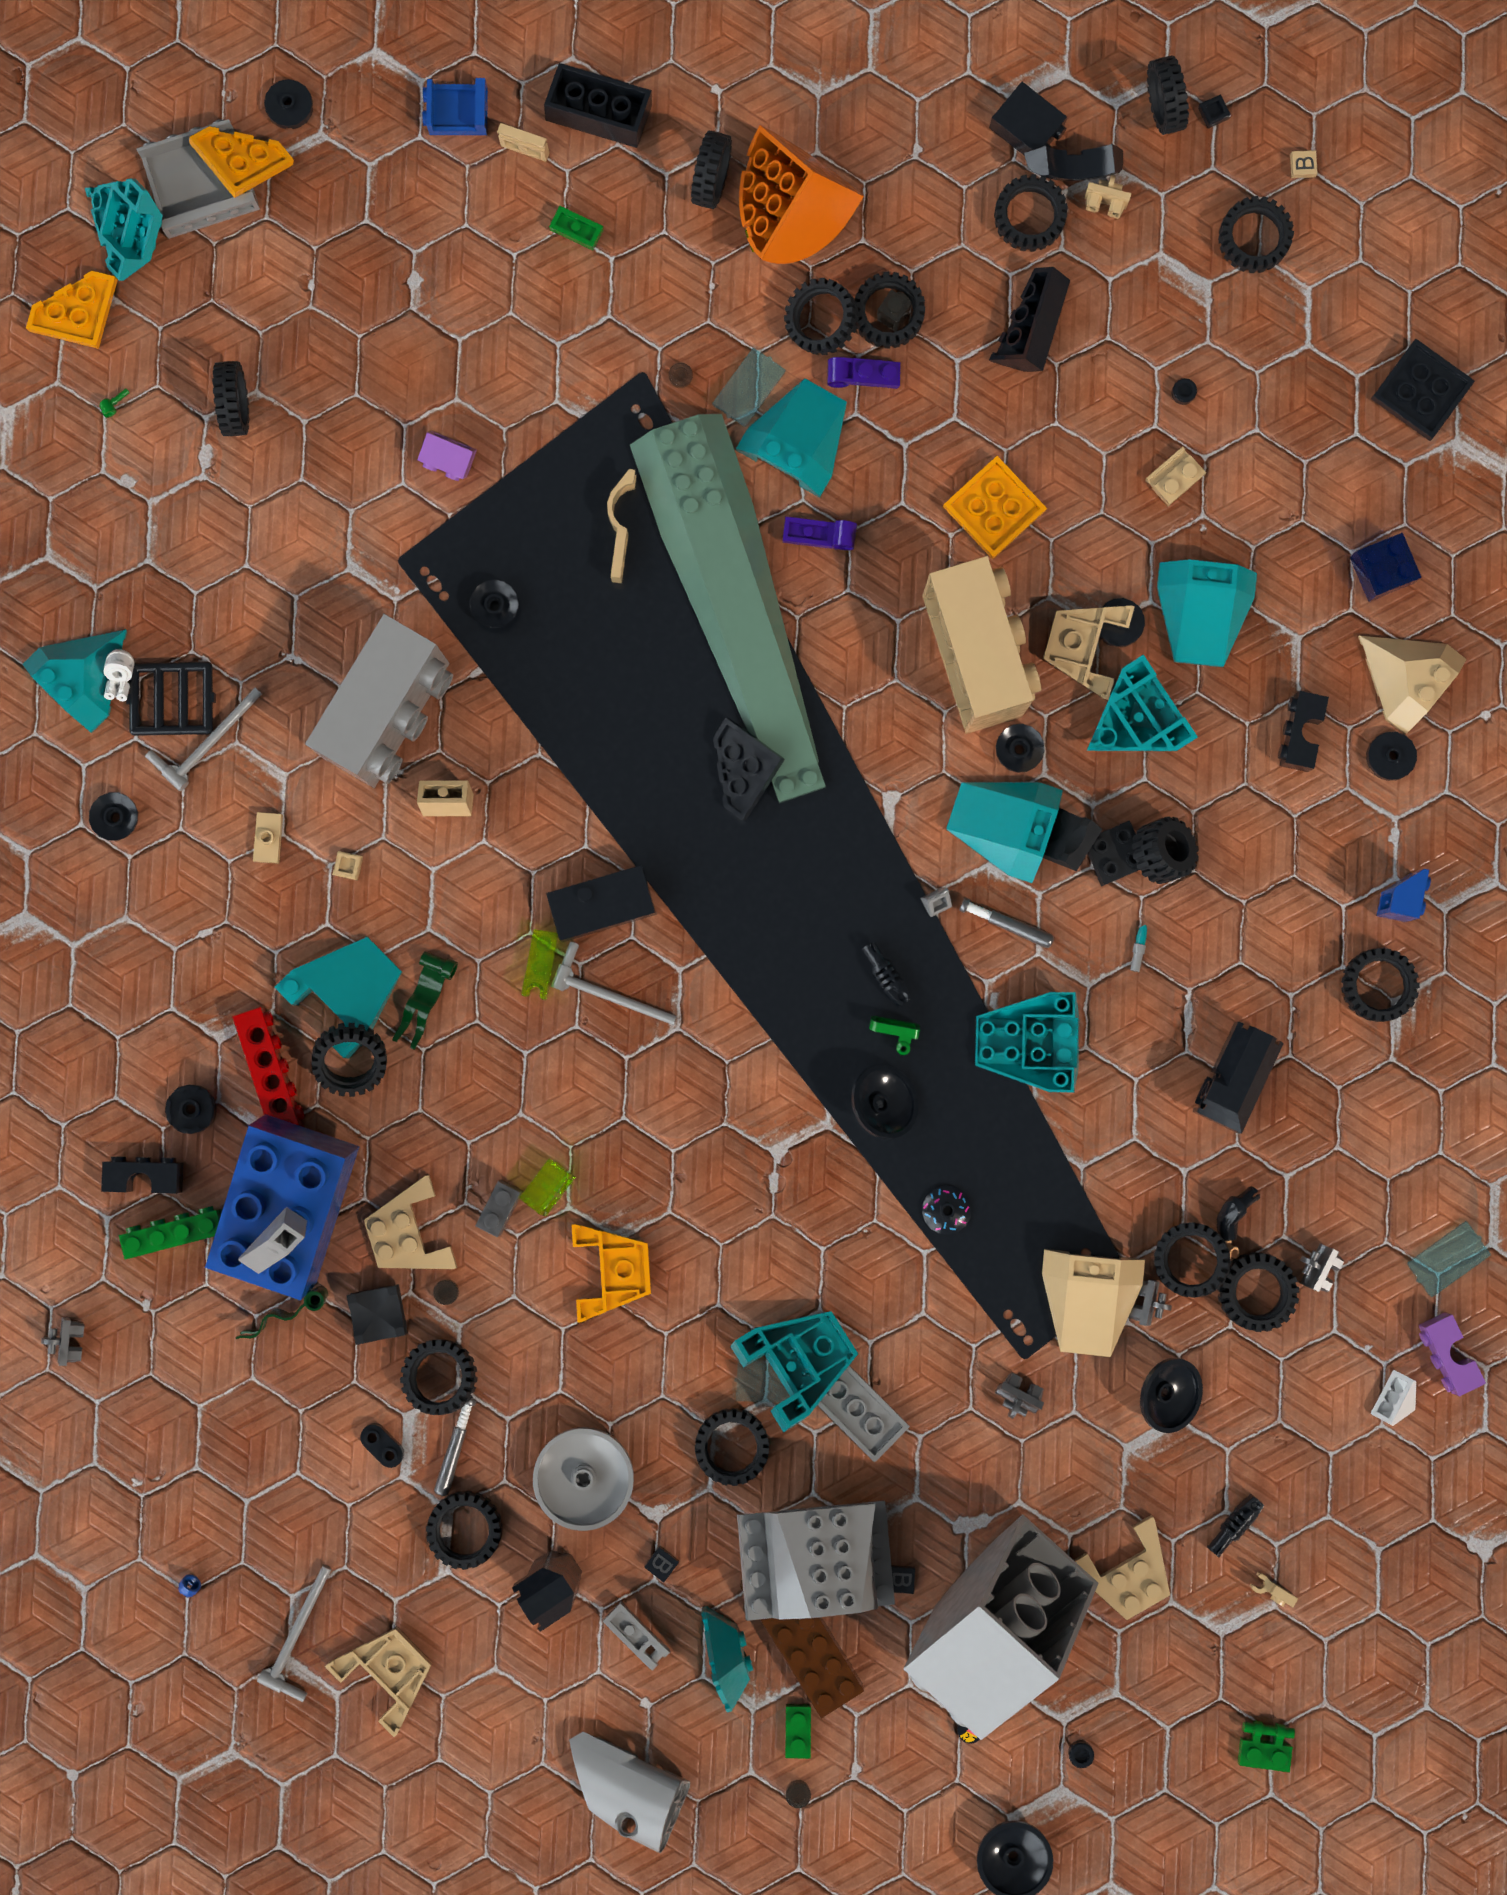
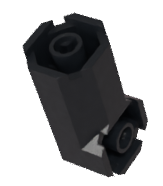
M1234 1022L1215 1065L1210 1071L1214 1073V1076L1212 1078L1207 1076L1195 1100L1199 1108L1194 1107L1193 1112L1233 1132L1242 1134L1284 1043L1276 1041L1277 1038L1255 1027L1249 1026L1247 1030L1243 1028L1244 1023Z
M553 1550L548 1551L533 1561L528 1574L515 1582L512 1587L514 1593L519 1590L521 1596L517 1598L518 1604L532 1625L539 1623L537 1629L540 1632L572 1610L578 1593L582 1570L571 1554L557 1553V1551Z

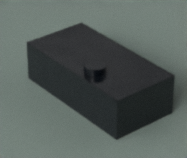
M559 63L544 103L545 121L638 148L652 108V90Z
M642 865L546 893L561 942L657 915Z

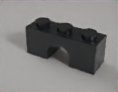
M1299 691L1294 697H1290L1287 710L1291 713L1289 721L1286 720L1283 727V735H1286L1284 745L1281 744L1278 752V759H1281V767L1310 772L1315 768L1319 745L1306 741L1302 734V728L1305 723L1319 725L1324 721L1329 697Z
M111 1156V1161L102 1162L101 1192H132L135 1177L140 1173H144L151 1180V1193H182L184 1163H176V1158H161L160 1162H151V1157H136V1162L126 1161V1157Z

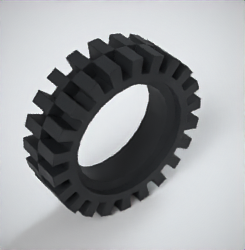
M1252 1252L1248 1255H1240L1238 1259H1233L1225 1282L1217 1289L1220 1292L1218 1300L1222 1303L1221 1308L1228 1315L1227 1317L1237 1325L1255 1332L1272 1331V1328L1278 1329L1281 1327V1323H1287L1290 1320L1289 1315L1291 1313L1294 1314L1296 1311L1294 1306L1295 1303H1299L1297 1293H1300L1299 1287L1296 1286L1297 1278L1293 1276L1291 1268L1287 1267L1286 1263L1282 1260L1264 1253ZM1253 1269H1265L1271 1272L1280 1285L1279 1302L1275 1308L1263 1315L1247 1313L1241 1308L1236 1297V1288L1240 1278L1246 1272Z

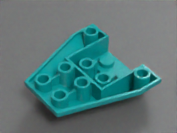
M1190 559L1159 563L1157 591L1174 662L1224 667L1255 598L1256 572L1236 564Z
M962 782L946 830L1008 876L1033 883L1059 810L1063 790L1040 782Z
M1049 992L976 1016L975 1066L1048 1092L1075 1093L1079 1069V1011L1076 992Z

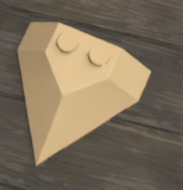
M1358 636L1367 657L1366 662L1377 696L1380 697L1384 709L1385 720L1404 735L1432 708L1457 677L1466 661V658L1448 644Z

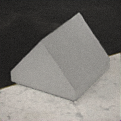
M944 887L921 897L930 917L952 907L949 890Z

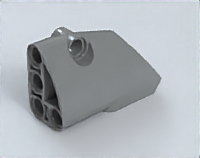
M581 1732L569 1739L577 1776L588 1809L616 1829L621 1836L630 1838L661 1853L669 1840L688 1794L690 1781L668 1770L654 1767L638 1759V1756L586 1732ZM631 1818L636 1824L635 1830L632 1833L627 1830L626 1826Z

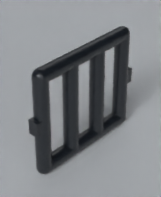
M134 663L133 674L129 680V694L126 700V704L129 705V732L131 735H202L212 733L213 703H216V693L213 692L212 663ZM203 671V725H188V672ZM154 672V726H139V673ZM164 672H178V725H164Z

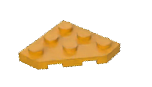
M211 126L189 137L190 145L234 198L291 167L294 162L291 155L276 140L262 141L254 139L253 135L234 132V134L219 131V128Z
M95 271L88 272L83 275V279L57 290L52 297L42 302L40 300L33 304L26 329L29 332L99 349L117 285V278Z

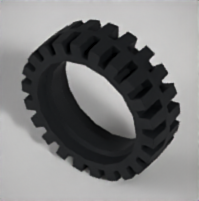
M1173 55L1152 60L1148 64L1147 83L1149 87L1147 88L1150 94L1149 102L1151 103V111L1154 113L1153 118L1154 122H1156L1157 129L1159 128V132L1162 135L1185 130L1189 118L1187 110L1189 109V104L1187 102L1188 95L1185 91L1186 84L1183 81L1184 75L1181 73L1180 64L1178 65V60Z
M710 130L705 134L694 169L695 174L693 175L691 188L692 204L710 209L717 207L722 196V190H724L727 171L729 170L730 153L732 150L730 135Z
M1031 174L1030 178H1027V175H1022L1019 180L1017 178L1013 179L1011 184L1008 183L1003 191H1001L995 207L996 228L998 227L999 235H1003V240L1006 243H1012L1011 247L1016 249L1018 246L1021 247L1020 251L1030 249V252H1034L1037 248L1042 250L1047 245L1050 246L1060 236L1066 223L1068 206L1065 203V195L1061 194V188L1059 186L1055 187V182L1051 179L1047 182L1043 176L1040 179L1036 178V174ZM1023 192H1036L1045 196L1051 202L1054 209V220L1045 232L1037 235H1027L1017 231L1011 225L1007 216V208L1010 201L1016 195Z
M1253 196L1250 200L1248 197L1244 198L1241 202L1238 201L1224 217L1219 229L1218 242L1221 244V253L1225 252L1224 258L1226 261L1231 260V265L1234 268L1238 265L1240 271L1244 272L1248 269L1249 273H1255L1256 270L1262 273L1266 269L1270 270L1279 264L1287 254L1294 236V231H1292L1293 221H1289L1291 216L1288 212L1284 213L1285 207L1282 205L1278 207L1276 205L1277 201L1274 199L1269 202L1268 197L1264 196L1261 199H1258V196ZM1245 214H1261L1273 221L1279 232L1278 245L1274 251L1266 256L1257 257L1248 255L1238 248L1234 242L1233 228L1236 221Z
M883 272L881 276L879 273L875 274L872 279L868 278L865 284L860 286L855 296V305L858 308L856 315L859 318L855 326L859 330V334L862 337L864 336L868 343L873 342L876 347L883 345L885 349H889L890 346L897 348L902 343L903 345L907 344L921 329L925 316V299L922 296L921 289L916 287V283L913 280L909 281L908 276L903 274L901 277L897 272H893V275H889V272ZM884 288L903 292L910 299L913 308L909 324L902 330L893 333L882 332L874 328L868 321L865 313V306L869 297L876 291Z
M819 278V281L811 279L809 284L804 282L801 284L802 288L800 290L796 288L793 291L795 293L794 297H789L790 305L785 307V312L787 313V315H784V321L787 323L785 327L791 339L805 351L815 355L819 353L828 355V352H837L836 348L838 347L842 349L846 346L844 342L852 339L851 333L856 332L855 323H858L859 320L856 315L858 308L855 305L854 298L841 284L831 279ZM820 294H831L837 297L842 304L843 320L839 328L830 337L822 340H813L802 332L800 314L805 304L811 298Z
M239 361L216 362L213 367L212 383L214 386L215 413L217 414V422L219 423L221 434L223 436L247 435L249 430V400L247 399L248 391L242 365Z
M1377 948L1360 953L1348 963L1349 966L1343 972L1345 975L1342 977L1341 983H1343V987H1341V990L1345 994V997H1343L1345 1002L1350 1005L1348 1007L1352 1011L1356 1012V1015L1369 1021L1385 1022L1401 1017L1409 1011V1008L1413 1007L1415 1004L1414 1000L1418 998L1419 993L1417 989L1420 988V982H1417L1419 976L1414 971L1413 963H1409V959L1406 956H1402L1400 952L1392 951L1391 949ZM1373 961H1384L1392 964L1399 970L1403 978L1404 989L1401 998L1395 1005L1387 1009H1376L1368 1006L1362 1001L1357 992V979L1360 971Z
M349 1022V1027H345L344 1023L338 1024V1029L334 1026L329 1027L328 1033L326 1031L322 1032L321 1037H318L315 1041L312 1051L313 1075H315L318 1083L321 1082V1087L324 1089L329 1087V1092L332 1094L339 1091V1096L344 1097L345 1092H349V1097H355V1092L358 1091L359 1095L365 1094V1089L370 1092L374 1089V1084L378 1086L381 1078L385 1075L387 1064L385 1044L381 1041L378 1033L374 1035L373 1029L368 1028L365 1030V1025L359 1024L358 1028H356L355 1023ZM343 1042H356L366 1046L372 1052L374 1063L365 1074L356 1077H342L334 1074L327 1068L324 1057L327 1051L334 1045Z
M1182 1223L1170 1228L1168 1232L1162 1235L1161 1240L1158 1241L1154 1253L1156 1272L1163 1284L1174 1293L1184 1297L1196 1298L1211 1294L1225 1282L1230 1271L1231 1259L1226 1242L1214 1229L1200 1223ZM1197 1235L1205 1238L1212 1244L1217 1254L1215 1272L1207 1281L1201 1284L1188 1285L1180 1282L1173 1276L1168 1266V1255L1171 1247L1177 1240L1185 1236Z
M441 1339L426 1341L419 1344L416 1349L410 1352L411 1355L405 1358L404 1363L406 1364L401 1368L403 1377H400V1383H403L404 1387L401 1389L407 1395L405 1397L407 1401L411 1402L412 1406L415 1409H419L420 1412L430 1415L453 1413L465 1406V1403L469 1402L472 1398L470 1395L475 1392L476 1387L474 1385L478 1379L475 1376L477 1367L473 1364L475 1362L473 1357L469 1356V1352L462 1348L460 1344ZM437 1352L447 1353L454 1357L460 1365L462 1373L461 1386L457 1393L449 1400L443 1402H432L425 1398L418 1389L416 1381L417 1369L422 1360L430 1354Z
M736 1408L723 1409L712 1414L701 1425L696 1436L695 1454L700 1468L713 1481L726 1486H738V1484H745L749 1480H753L763 1470L769 1455V1439L764 1426L753 1414ZM729 1422L740 1423L748 1427L755 1436L757 1443L756 1455L753 1461L747 1467L738 1471H725L717 1467L710 1459L707 1450L708 1439L712 1432L720 1425Z
M460 1491L450 1494L436 1505L428 1519L426 1538L430 1544L429 1548L431 1552L435 1553L434 1556L437 1560H442V1564L452 1566L451 1568L466 1570L471 1567H478L493 1555L501 1540L502 1523L500 1513L498 1514L496 1506L491 1504V1500L487 1497H482L480 1493ZM457 1506H470L478 1509L485 1516L488 1523L489 1535L486 1543L480 1550L472 1554L461 1555L451 1551L441 1538L440 1525L442 1519L449 1510Z

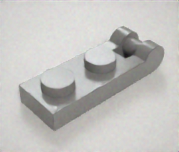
M622 1602L603 1619V1622L651 1670L658 1666V1661L662 1657H666L671 1652L667 1645L660 1641ZM650 1645L656 1649L651 1655L645 1651Z

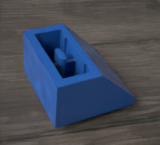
M1422 869L1410 873L1382 891L1376 916L1401 922L1420 919L1426 908V902L1423 901L1425 891H1428L1431 883V877H1428L1429 870Z

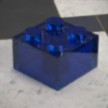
M1403 532L1357 550L1350 557L1368 602L1410 586L1422 578Z

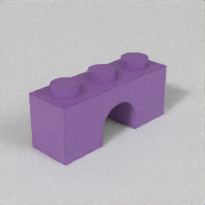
M1444 1312L1418 1325L1421 1330L1419 1333L1420 1339L1426 1347L1429 1346L1433 1354L1430 1356V1359L1437 1370L1440 1369L1444 1377L1441 1381L1447 1392L1461 1396L1486 1384L1475 1360L1465 1358L1459 1362H1454L1450 1356L1452 1344L1464 1338L1452 1314Z

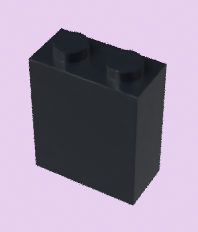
M1022 81L993 115L989 128L1025 156L1024 153L1044 146L1051 148V142L1054 139L1059 140L1066 131L1065 123L1067 116Z

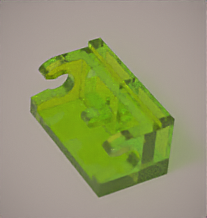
M549 1158L519 1199L539 1215L547 1216L576 1176Z

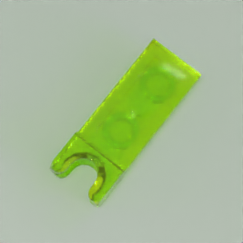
M533 929L521 996L528 997L531 989L538 987L540 989V998L547 1000L558 933Z

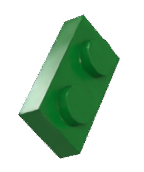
M559 206L549 226L550 231L592 251L604 230L602 225L562 206Z
M786 1704L785 1758L811 1759V1704Z

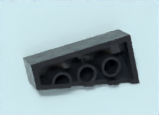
M1055 267L1034 268L1020 296L1023 300L1020 306L1013 310L1010 316L1012 322L1007 332H1002L998 340L1001 344L996 353L992 352L989 361L1023 372L1043 371L1069 287V278Z

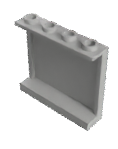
M229 119L216 120L212 125H208L219 128L221 132L230 134L235 132ZM208 126L202 128L194 127L187 133L173 134L166 137L165 140L147 142L142 147L136 148L142 158L156 205L163 215L161 228L168 239L260 210L254 188L234 198L190 145L189 137Z

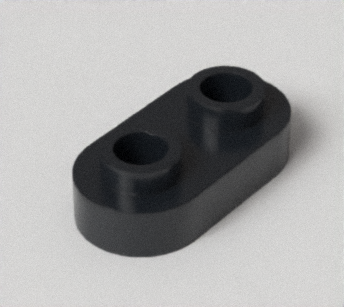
M372 1423L362 1430L360 1435L362 1445L383 1466L393 1468L402 1462L404 1458L402 1445L382 1425ZM370 1433L376 1434V1441H370ZM387 1451L394 1453V1459L387 1458Z

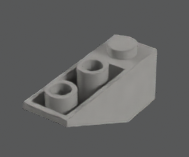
M286 1207L238 1258V1261L256 1273H261L287 1256L305 1238L307 1220Z

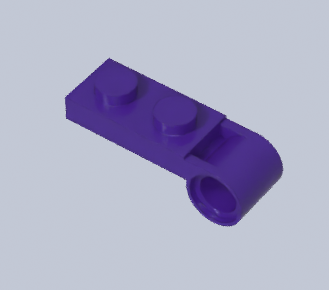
M833 357L828 359L827 385L834 388L859 385L898 389L900 387V362Z
M785 517L782 543L853 550L857 524L845 520H839L834 523Z

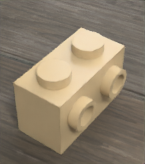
M468 780L419 781L417 804L423 816H472L474 794Z

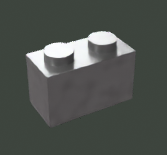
M502 1180L498 1181L475 1226L495 1237L501 1236L523 1191Z

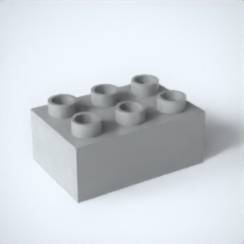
M383 614L305 745L326 761L372 788L376 787L379 780L389 784L402 764L403 759L397 756L396 752L406 737L414 742L427 723L428 716L421 713L429 697L433 696L439 700L449 688L453 674L446 669L450 663L435 643Z

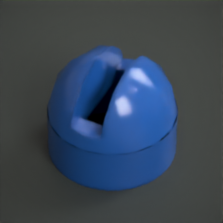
M185 1575L179 1583V1593L187 1598L193 1597L200 1590L201 1582L194 1575Z

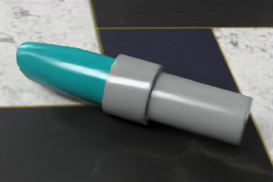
M1143 925L1138 929L1132 951L1133 957L1130 971L1140 972L1142 958L1146 949L1147 925Z

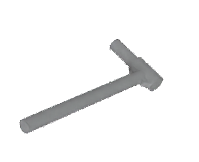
M254 688L179 767L177 765H168L153 750H150L145 757L162 772L161 775L178 791L184 790L189 784L187 773L253 705L262 693Z
M570 941L562 964L558 966L551 987L564 991L571 986L674 1025L677 1016L573 977L574 973L571 965L579 944Z
M322 1565L273 1668L263 1669L257 1680L258 1683L278 1693L283 1692L301 1702H304L308 1693L287 1683L284 1674L281 1672L332 1570L326 1565Z

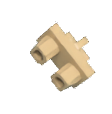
M1110 175L1109 181L1099 179L1098 184L1089 182L1084 199H1086L1085 210L1094 213L1098 212L1100 204L1103 203L1110 205L1107 215L1119 219L1123 210L1127 208L1131 193L1122 191L1123 185L1114 183L1116 175Z

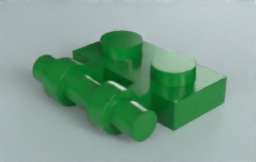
M1256 1720L1253 1723L1243 1722L1242 1730L1243 1732L1251 1733V1738L1240 1737L1239 1766L1290 1773L1293 1747L1291 1744L1283 1743L1284 1738L1294 1739L1295 1729L1285 1727V1724L1276 1723L1273 1726ZM1261 1736H1274L1273 1742L1260 1740Z

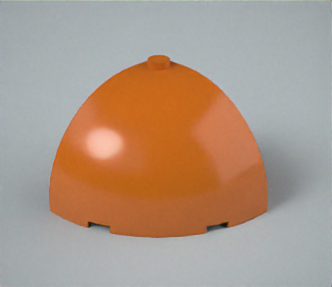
M759 125L746 155L749 157L746 171H742L739 208L742 226L746 228L749 236L747 240L760 259L776 264L794 263L812 256L827 246L846 226L864 196L822 162L780 135Z

